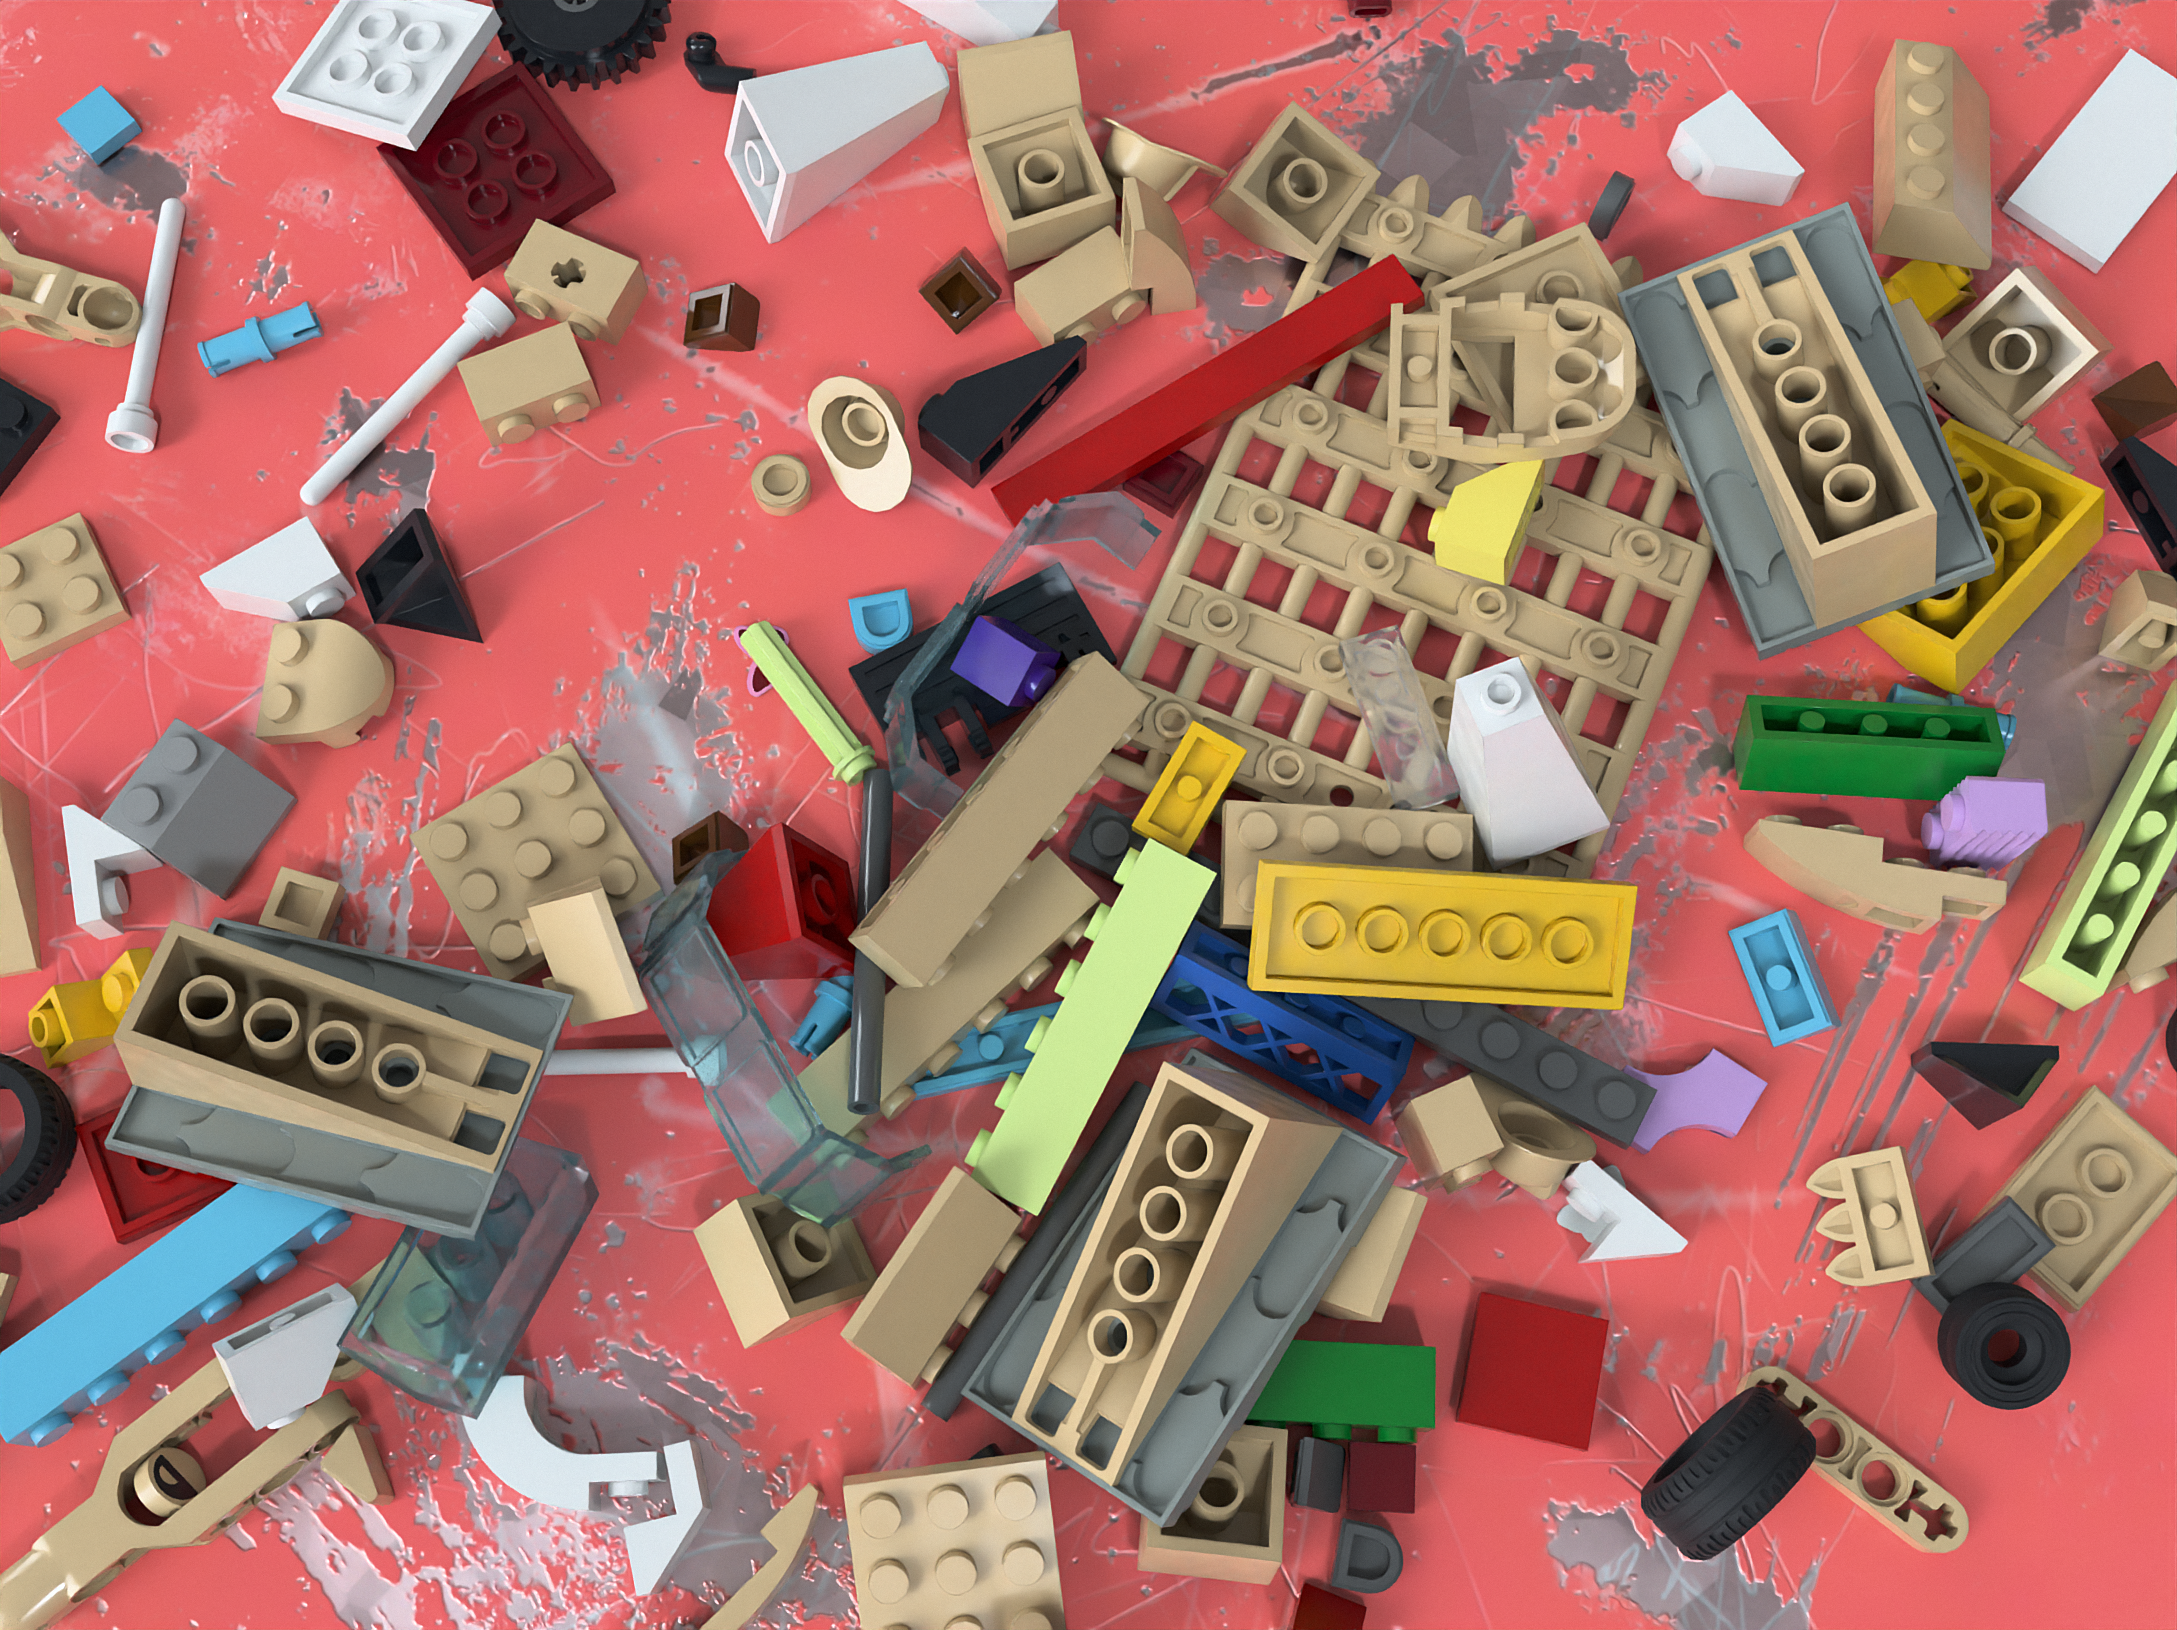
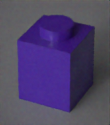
M978 615L950 669L1007 706L1033 707L1035 702H1039L1052 687L1056 678V671L1053 669L1061 653L1004 617Z

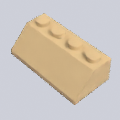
M1896 39L1875 88L1872 253L1988 271L1992 264L1989 97L1953 47L1935 45L1930 42Z

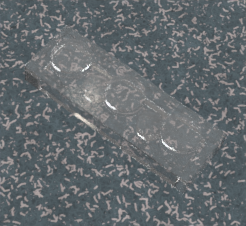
M1398 624L1340 641L1338 653L1396 809L1417 811L1458 798L1461 791Z

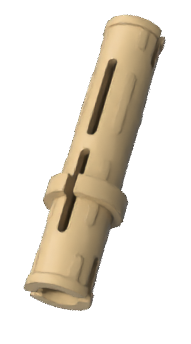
M1944 359L1932 376L1933 384L1925 391L1927 394L1939 402L1964 425L2069 474L2075 471L2076 467L2073 464H2069L2036 436L2038 432L2036 427L2030 422L2025 426Z

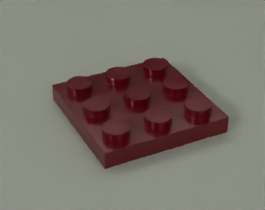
M520 60L450 102L417 151L385 142L376 147L383 162L472 282L515 256L536 218L560 228L616 193L613 180Z

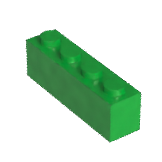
M1761 695L1746 696L1733 743L1739 790L1941 801V798L1949 794V791H1953V787H1957V784L1965 780L1966 776L1996 777L2006 753L1995 708Z
M1292 1340L1244 1423L1246 1425L1286 1429V1425L1312 1426V1438L1322 1440H1351L1352 1429L1378 1430V1442L1418 1443V1432H1428L1435 1429L1436 1347Z

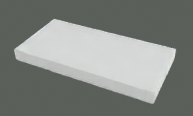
M2130 48L2009 198L2002 211L2097 274L2177 172V79Z

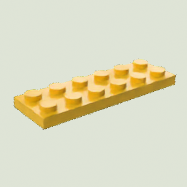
M1259 859L1247 985L1253 991L1623 1010L1638 886L1629 881Z

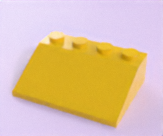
M1949 418L1941 427V431L1995 561V573L1969 583H1963L1959 587L1911 605H1904L1903 608L1888 612L1856 626L1905 669L1949 693L1959 695L2101 539L2104 525L2105 490Z

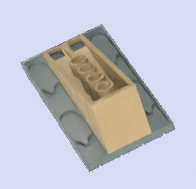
M1848 201L1617 293L1620 309L1626 325L1633 335L1636 351L1654 392L1656 403L1688 478L1697 506L1724 569L1726 580L1760 661L1783 653L1789 648L1799 647L1844 630L1848 626H1855L1888 612L1903 608L1904 605H1911L1959 587L1963 583H1969L1995 573V561Z
M218 917L214 918L208 932L171 920L113 1036L132 1082V1087L104 1144L108 1150L197 1174L199 1172L269 1192H281L380 1220V1218H384L449 1237L475 1241L482 1222L488 1213L490 1203L506 1164L513 1152L514 1145L532 1101L537 1094L539 1084L556 1043L562 1033L563 1026L574 1002V995Z
M1191 1047L1181 1064L1163 1061L1130 1140L960 1394L1160 1527L1174 1526L1181 1513L1191 1506L1233 1432L1239 1431L1298 1329L1310 1319L1350 1248L1356 1247L1408 1157L1378 1143V1141L1325 1115L1321 1111L1274 1088L1243 1070L1224 1062V1060L1203 1049Z

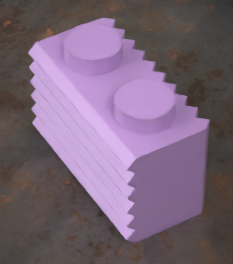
M1966 776L1965 780L1958 783L1957 787H1953V791H1949V794L1941 798V802H1937L1936 806L1933 805V809H1929V812H1926L1923 816L1921 842L1924 849H1930V863L1936 869L1943 864L1947 869L1952 868L1954 865L1957 867H1966L1968 865L1970 868L1975 869L1980 866L1984 871H1987L1990 867H1993L1997 872L2000 871L2048 832L2045 783L2042 779Z

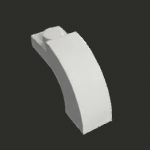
M524 1375L457 1378L460 1413L467 1434L477 1453L490 1470L506 1485L530 1499L558 1508L583 1512H601V1485L608 1484V1497L648 1495V1483L667 1482V1464L665 1454L655 1451L576 1454L561 1446L549 1434L542 1422L537 1404V1380Z

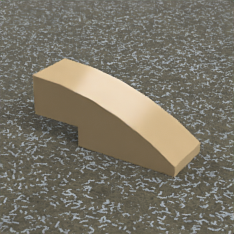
M1136 176L1124 178L1121 245L1130 290L1149 288L1148 300L1151 315L1196 309V289L1185 237L1178 218L1170 205L1153 188Z

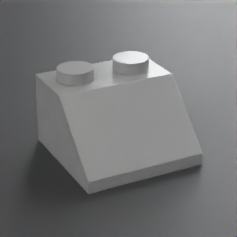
M175 718L100 819L108 826L147 849L164 864L226 901L298 800L226 747Z

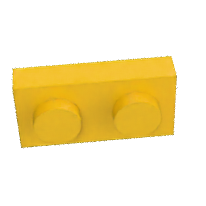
M1193 720L1131 825L1132 831L1146 839L1151 838L1188 857L1245 760L1247 750Z

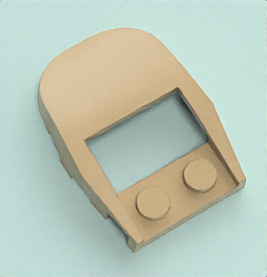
M1500 292L1499 300L1466 303V296L1441 298L1439 311L1403 314V303L1391 304L1387 445L1474 464L1511 463L1557 458L1579 454L1603 443L1622 425L1632 407L1636 394L1635 341L1626 323L1617 314L1604 306L1590 301L1559 297L1554 305L1525 301V292ZM1451 340L1514 343L1513 433H1498V438L1463 434V428L1449 426Z

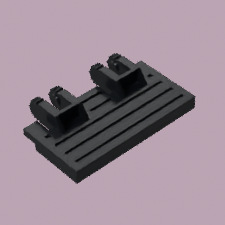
M1060 562L848 669L854 685L890 750L895 754L904 773L927 762V757L918 742L925 738L944 773L949 777L961 771L959 767L960 761L953 747L948 744L941 729L959 721L974 753L978 754L980 759H985L995 752L975 712L979 711L988 729H991L1032 708L1007 706L950 669L978 615L1004 617L1060 652L1061 656L1053 669L1055 671L1062 667L1066 669L1073 660L1094 651H1098L1112 666L1117 664L1116 656Z

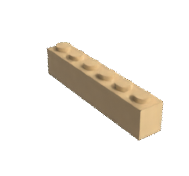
M1098 651L1073 660L848 937V940L903 989L923 987L926 984L933 986L939 982L953 966L956 957L951 952L965 935L968 937L975 935L993 915L994 908L989 904L1003 887L1005 889L1011 888L1026 874L1032 864V861L1027 856L1040 839L1043 842L1051 839L1066 823L1069 814L1064 809L1077 793L1080 796L1087 793L1103 776L1105 768L1100 763L1112 748L1115 750L1122 748L1137 733L1141 722L1136 718L1149 703V700Z
M1049 847L1032 861L1026 874L1009 889L1003 887L989 904L994 908L993 915L972 937L965 935L951 952L956 957L953 966L939 982L933 986L926 984L923 987L903 989L897 984L885 995L880 1110L877 1113L858 1115L847 1109L851 1027L768 1102L774 1116L824 1169L828 1168L836 1159L843 1165L857 1155L870 1139L865 1133L883 1115L889 1121L894 1119L915 1099L917 1094L911 1088L914 1083L921 1081L926 1076L928 1070L935 1077L947 1071L963 1053V1050L958 1045L967 1038V1034L974 1027L981 1034L988 1032L1009 1010L1005 1002L1021 987L1027 992L1033 990L1050 974L1054 968L1050 960L1066 945L1075 950L1088 939L1084 936V933L1100 905V898Z

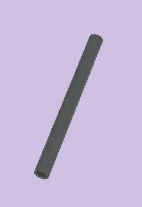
M872 769L864 774L856 927L890 887L894 775L885 769ZM855 946L847 1109L854 1114L871 1115L880 1110L886 973Z
M1134 1081L920 1403L945 1422L949 1421L964 1398L960 1392L1130 1140L1151 1092V1088L1143 1083Z

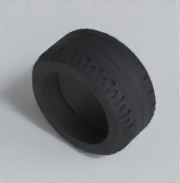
M0 1053V1089H11L21 1103L25 1118V1133L19 1153L7 1170L0 1175L1 1225L18 1220L19 1217H24L30 1212L38 1209V1205L44 1204L54 1194L53 1190L60 1187L62 1180L67 1176L65 1172L67 1168L70 1169L71 1161L75 1155L73 1148H76L77 1132L74 1129L76 1122L71 1105L56 1082L40 1070L14 1057Z
M1750 1387L1726 1403L1705 1421L1659 1467L1641 1491V1508L1645 1515L1653 1520V1523L1662 1533L1666 1534V1537L1678 1547L1683 1555L1691 1560L1704 1561L1711 1559L1753 1528L1796 1485L1816 1457V1439L1807 1427H1804V1424L1791 1413L1790 1409L1781 1400H1778V1397L1767 1388Z

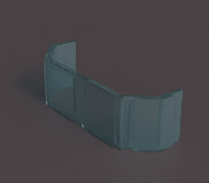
M1111 491L1067 496L1060 499L1057 504H1052L1049 500L1045 499L1039 507L1034 504L977 576L963 604L956 603L896 680L884 705L887 710L883 720L889 724L885 732V740L893 791L920 810L926 808L942 821L946 818L965 791L920 758L911 696L1028 546L1094 540L1134 571L1162 532L1144 518V512L1120 492Z
M731 849L707 853L652 913L642 947V952L648 951L646 960L636 970L639 974V984L685 1066L692 1069L704 1091L705 1104L747 1180L752 1185L757 1186L762 1196L772 1194L782 1199L784 1206L791 1211L829 1229L861 1214L933 1152L927 1144L886 1159L825 1128L706 919L714 887L742 860L741 858L750 849L734 853Z

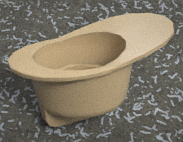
M1106 117L1101 120L1104 125L1112 130L1101 165L1113 192L1123 198V180L1129 177L1136 176L1153 188L1166 202L1176 195L1195 172L1221 178L1228 177L1226 171L1213 164L1153 143L1129 128Z
M841 375L823 381L813 390L808 402V423L836 483L845 497L859 508L873 512L893 509L905 499L912 485L913 474L911 456L903 437L905 433V415L899 401L890 391L880 385L867 383L859 378Z
M1476 1072L1468 1074L1471 1076L1504 1145V1148L1490 1161L1492 1168L1502 1176L1539 1199H1549L1556 1193L1574 1163L1587 1162L1595 1157L1596 1143L1589 1134L1575 1124Z

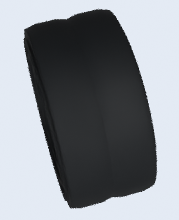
M1989 1282L1969 1288L1957 1296L1947 1307L1938 1328V1350L1943 1366L1948 1374L1973 1398L1991 1407L2017 1410L2038 1404L2058 1388L2070 1364V1339L2059 1315L2033 1293L2015 1284ZM2001 1330H2015L2019 1336V1347L2016 1353L2005 1361L1991 1360L1988 1355V1343L1992 1336Z

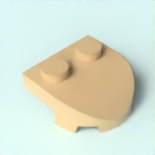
M318 619L274 624L255 737L270 745L321 741L335 749L358 742L360 736L356 732L373 715L382 717L390 704L395 681L392 661L381 652L375 640L337 620Z

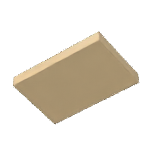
M2093 1085L2080 1095L1969 1224L1972 1225L2005 1195L2010 1196L2056 1245L2055 1248L2025 1274L2069 1313L2077 1312L2177 1195V1156L2097 1086Z

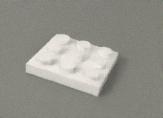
M340 0L273 94L272 99L282 113L417 151L501 27L502 22L493 7L466 0Z

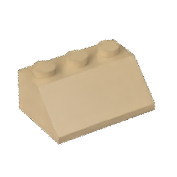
M954 1166L840 1335L853 1349L913 1390H916L922 1379L933 1384L953 1354V1350L945 1345L958 1325L962 1324L969 1329L987 1304L990 1295L982 1291L996 1268L1006 1274L1023 1250L1026 1241L1018 1236L1023 1229L1022 1218L967 1173Z

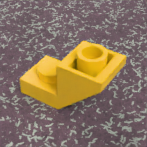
M1913 259L1890 278L1879 276L1890 306L1911 297L1928 325L1970 305L1979 298L1969 284L1974 279L1970 268Z
M150 947L126 950L101 979L53 985L28 1013L29 1034L34 1045L41 1049L47 1069L62 1067L115 1043L113 1036L153 958Z

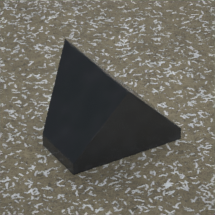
M414 508L355 572L374 624H389L483 643L445 542L425 509Z
M1930 1042L1911 1054V1064L1913 1069L1979 1131L2024 1108L2060 1057L2059 1046Z

